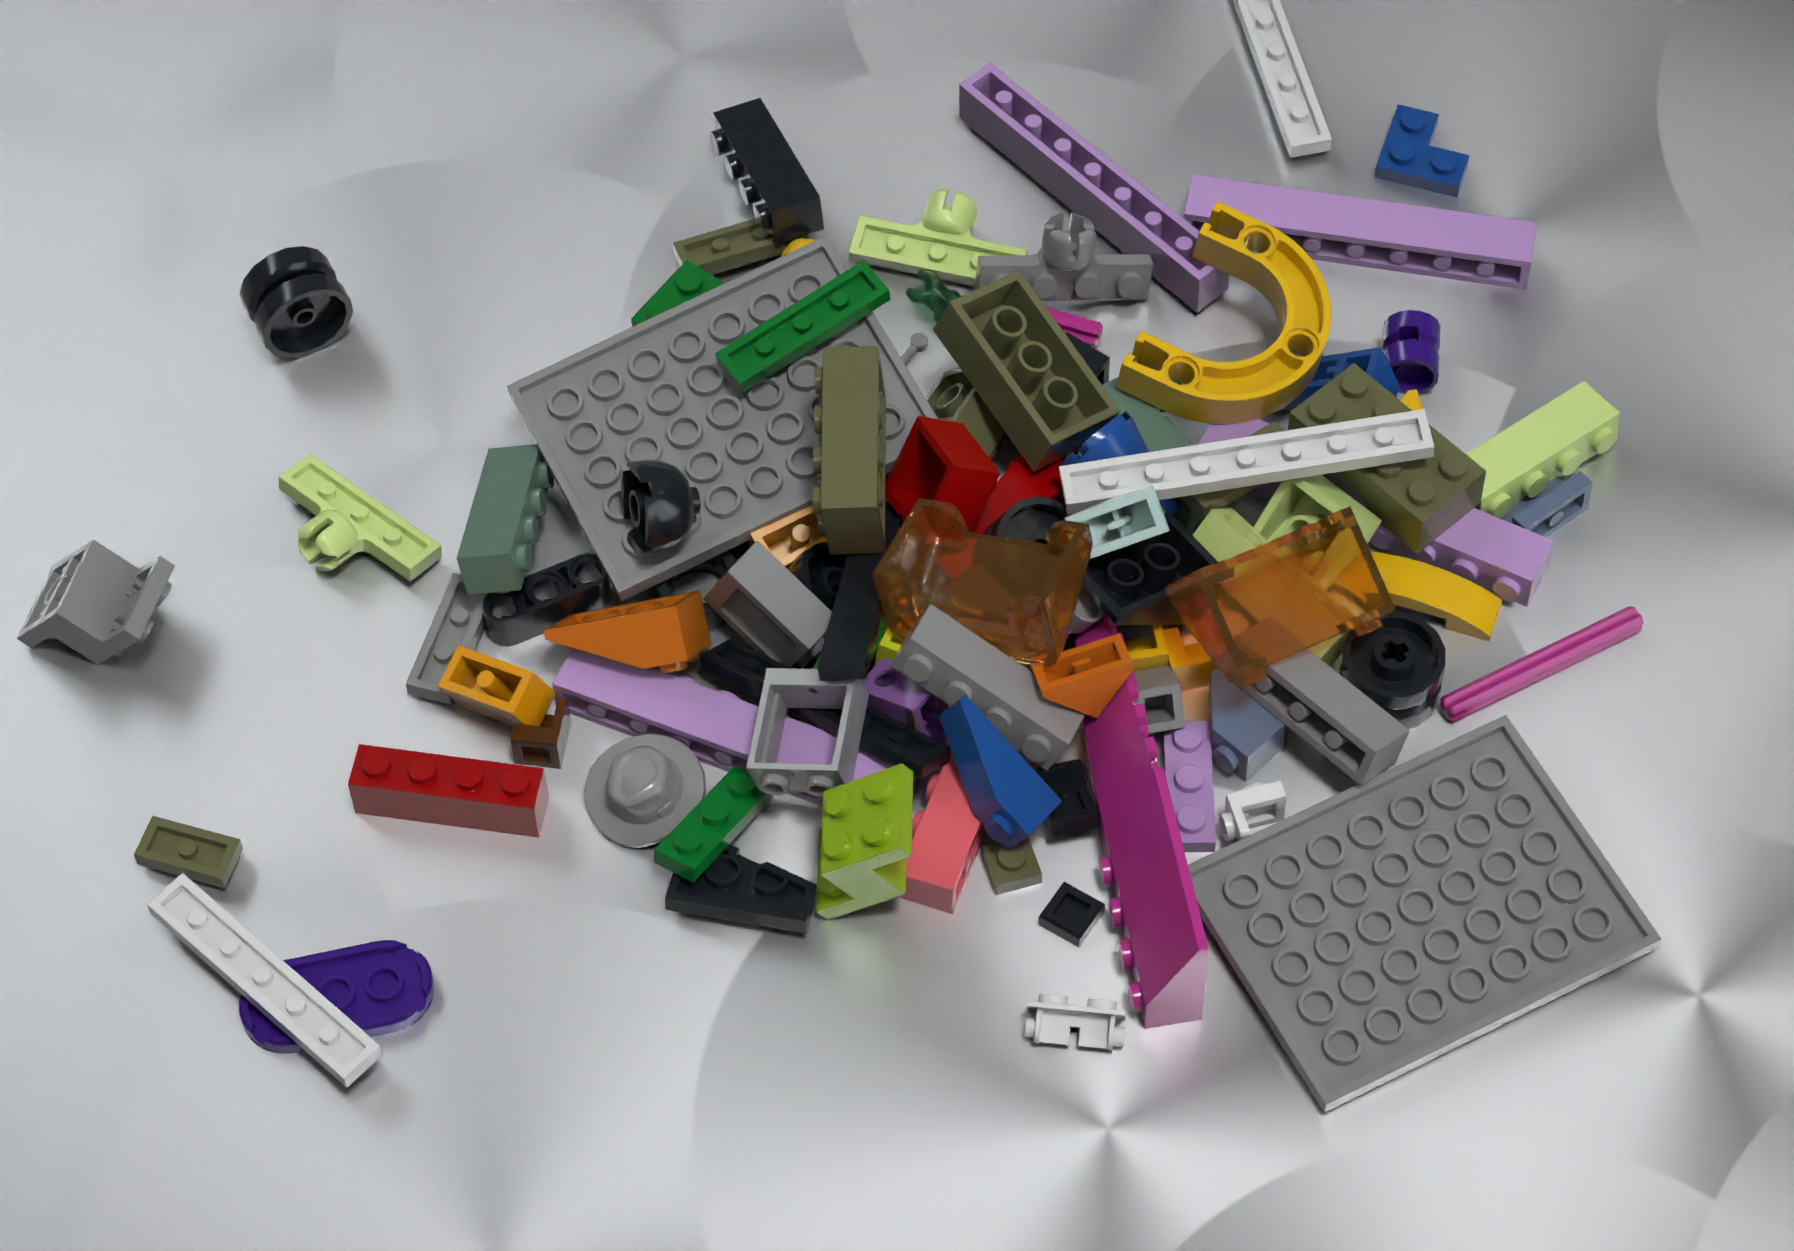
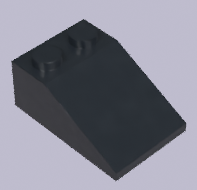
M1170 511L1164 514L1169 527L1168 532L1083 562L1080 561L1077 551L1060 559L1059 565L1116 625H1180L1216 609L1227 570Z

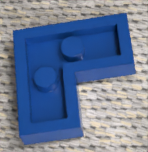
M1398 104L1376 164L1375 178L1457 198L1468 168L1470 155L1430 146L1438 125L1439 114Z

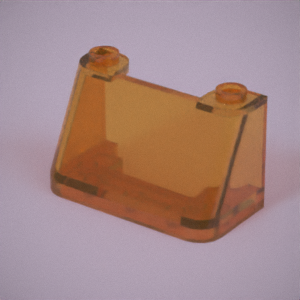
M918 498L872 573L890 631L898 639L904 641L911 628L931 603L1018 663L1041 667L1054 665L1065 647L1093 549L1089 524L1074 521H1057L1052 524L1046 534L1047 544L968 532L962 514L954 505L948 502Z
M1351 506L1225 561L1213 563L1163 587L1171 606L1227 682L1230 683L1238 680L1241 688L1267 677L1264 667L1354 629L1357 637L1382 627L1383 624L1380 617L1396 610Z

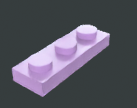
M1185 721L1184 728L1163 731L1164 772L1184 851L1215 852L1216 835L1210 721Z

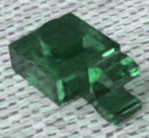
M919 270L917 274L925 282L924 292L922 293L919 289L908 288L906 295L915 303L925 304L935 313L933 319L938 322L948 303L961 297V295L956 290L946 288L935 272Z

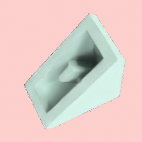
M1154 486L1118 495L1065 517L1081 562L1169 531Z

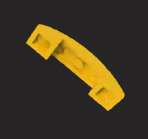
M1363 551L1357 561L1327 594L1328 597L1356 604L1359 595L1445 618L1446 630L1490 641L1502 604V600L1493 593L1452 572L1417 560L1371 551Z

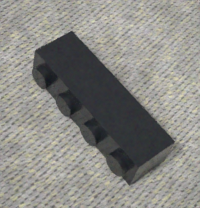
M757 98L713 112L715 130L710 131L712 146L717 156L724 155V162L730 179L732 181L738 179L744 203L746 205H753L754 216L761 231L767 229L776 245L823 230L824 223L820 196L762 99Z

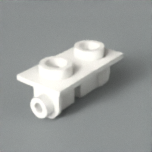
M1039 994L1038 1002L1027 1001L1028 1010L1037 1011L1036 1019L1027 1018L1025 1037L1034 1038V1043L1069 1046L1070 1027L1080 1028L1078 1047L1108 1049L1109 1051H1113V1046L1123 1047L1125 1027H1117L1115 1022L1116 1018L1126 1019V1011L1116 1010L1117 1001L1088 999L1087 1007L1067 1005V996Z

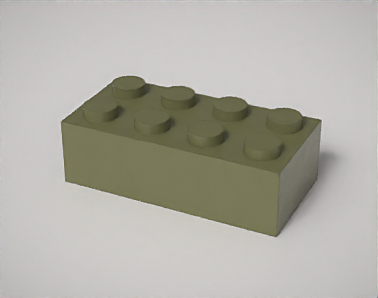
M1019 270L950 301L933 329L1034 472L1078 451L1087 439L1121 412Z
M879 347L823 348V366H815L814 370L815 392L819 394V406H814L815 434H819V446H814L813 448L814 473L818 474V486H813L814 515H817L819 537L827 538L830 555L885 553L886 390Z
M1353 363L1289 413L1288 430L1412 410ZM1430 424L1429 427L1434 443V457L1323 474L1329 481L1381 519V524L1416 554L1481 503L1486 476L1485 469Z

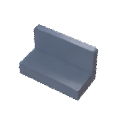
M1581 471L1566 481L1557 476L1548 482L1545 489L1539 495L1532 498L1525 496L1514 503L1511 510L1500 519L1541 536L1548 537L1588 509L1593 482Z

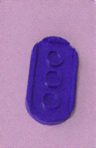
M395 940L375 941L283 960L370 1037L398 1032L412 1026L429 1009L434 996V979L427 959L420 952L417 951L416 953L413 949L408 948L407 944ZM242 994L240 995V1018L245 1032L256 1045L267 1051L279 1054L305 1051Z

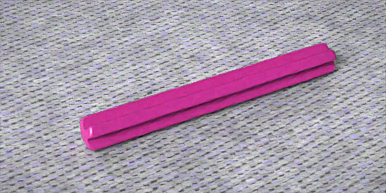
M1626 607L1442 696L1439 705L1447 720L1456 721L1640 632L1644 623L1643 618L1635 607Z

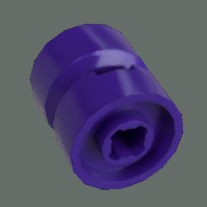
M1405 310L1390 315L1384 322L1382 349L1399 384V393L1406 394L1408 390L1417 389L1418 393H1423L1432 389L1438 383V353L1441 326L1438 320L1431 314L1417 310Z

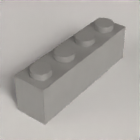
M931 603L911 628L890 664L891 667L949 706L967 695L1016 751L1047 771L1069 746L1085 716L1082 712L1044 699L1033 672Z
M1270 618L1234 638L1221 673L1360 786L1395 765L1410 730Z

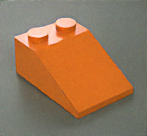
M700 590L570 614L543 630L545 640L642 669L659 666L660 673H670L687 668L688 662L698 660L700 658L699 653L712 644Z

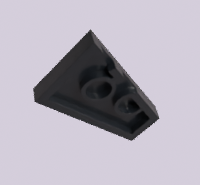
M729 844L694 883L673 873L665 896V908L671 911L807 934L817 898V884L769 862L758 864L741 856L740 849Z

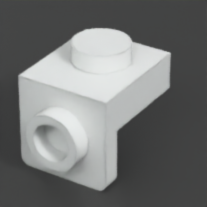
M1281 780L1268 784L1256 782L1242 790L1226 794L1225 812L1219 814V824L1226 842L1233 841L1235 843L1250 836L1249 829L1284 820L1287 795Z

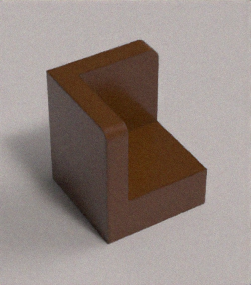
M558 698L554 715L546 714L540 726L514 723L511 745L515 764L561 769L572 722L568 699Z

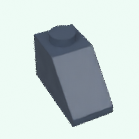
M1215 668L1210 673L1208 696L1212 755L1215 762L1228 773L1234 772L1246 782L1284 748L1286 725L1222 674L1220 669Z

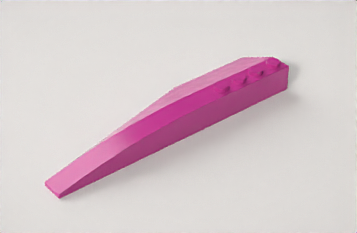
M1104 613L1101 619L1082 633L1074 634V648L1116 635V624ZM1132 671L1098 718L1085 714L1080 723L1087 780L1090 795L1098 813V832L1104 857L1098 859L1100 877L1103 886L1111 885L1114 898L1108 899L1110 920L1113 928L1121 927L1124 939L1118 941L1120 963L1123 970L1131 969L1133 983H1128L1132 1012H1141L1144 1029L1202 1020L1209 948L1163 767L1158 768V749L1154 736L1149 737L1148 720L1144 704L1135 705V703L1139 702V691L1134 671Z

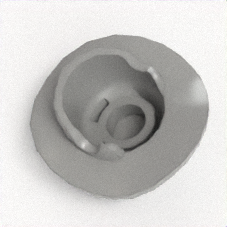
M642 734L629 737L612 745L597 758L590 768L584 790L586 805L599 832L609 841L629 848L648 847L662 842L705 797V772L697 756L684 743L676 739L658 734Z

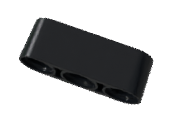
M592 553L575 556L528 575L524 578L521 590L504 594L488 593L484 598L482 606L488 636L493 643L509 647L544 634L543 630L570 614L605 608L610 603L612 597L611 583L596 554Z

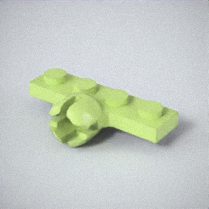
M949 189L937 190L929 195L922 220L917 225H906L860 215L848 252L850 261L860 263L864 260L869 265L975 286L978 256H1017L1028 254L1027 249L972 237L971 233L977 216L976 204L969 196L957 191L951 208V205L946 203Z
M311 454L278 477L279 490L316 515L300 527L297 534L299 535L298 548L309 564L316 563L325 555L329 556L315 565L319 571H332L355 553L364 551L372 554L408 581H411L441 558V544Z

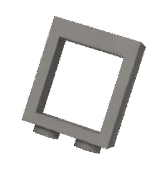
M758 540L703 598L757 652L790 668L795 664L799 669H803L822 650L832 613Z
M766 668L746 766L759 791L776 796L785 795L788 792H808L812 795L823 797V791L853 781L869 692L862 679L820 681L818 669ZM787 708L842 709L832 764L777 763Z

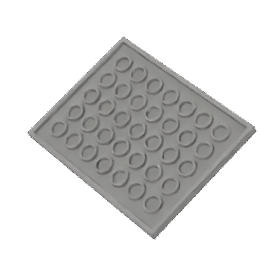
M827 236L506 386L511 400L621 601L750 540V533L813 505V486H818V474L814 473L813 448L814 446H819V434H815L814 406H819V394L815 392L814 370L815 366H823V348L879 347L886 390V474L892 471L917 416L938 419L873 311L743 393L739 391L718 365L715 356L716 352L847 271L846 266ZM660 460L677 467L686 476L690 487L698 489L701 509L699 514L694 515L692 528L688 535L677 545L660 552L639 554L634 550L628 533L636 532L632 518L624 519L621 498L623 471L630 470L626 465L628 462Z
M1507 715L1387 770L1361 786L1358 784L1188 864L1202 920L1324 1113L1658 949L1662 940Z

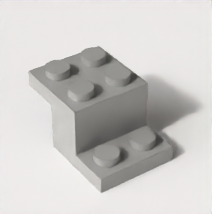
M93 539L52 566L16 639L33 648L47 638L50 640L56 638L97 665L113 655L118 657L128 646L134 643H142L149 635L154 625V621L150 617L155 607H158L166 599L172 585L168 580L175 565L159 556L138 569Z

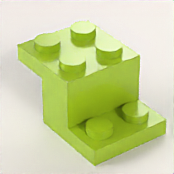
M901 763L823 791L822 828L819 829L816 913L825 919L830 920L906 894L907 857L912 856L913 771Z

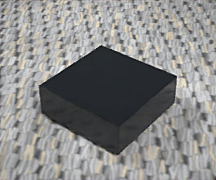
M1063 882L1039 915L1038 925L1080 948L1104 914L1105 904L1072 885Z

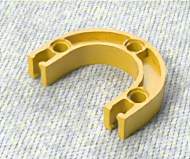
M1217 201L1212 209L1209 224L1205 222L1198 233L1193 258L1236 277L1257 289L1268 300L1276 313L1280 327V336L1268 349L1252 358L1235 362H1217L1194 356L1140 331L1135 340L1133 353H1128L1121 364L1116 388L1185 419L1209 424H1237L1260 419L1289 405L1307 388L1320 365L1330 332L1332 318L1331 302L1323 276L1302 247L1280 230ZM1293 353L1300 354L1302 357L1296 356ZM1173 381H1179L1184 383L1185 385H1179L1174 383Z

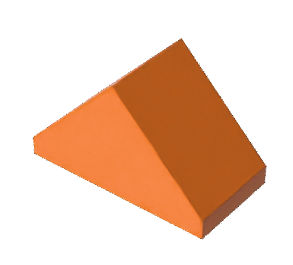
M1120 633L1030 662L1031 670L1044 699L1095 718L1099 717L1134 670L1132 659Z

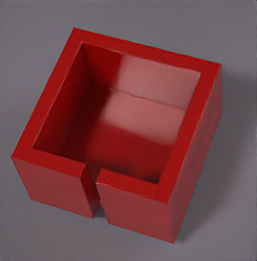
M917 416L886 481V498L896 513L903 515L902 521L918 543L964 549L972 532L978 525L979 517L990 494L995 490L1001 473L963 423Z

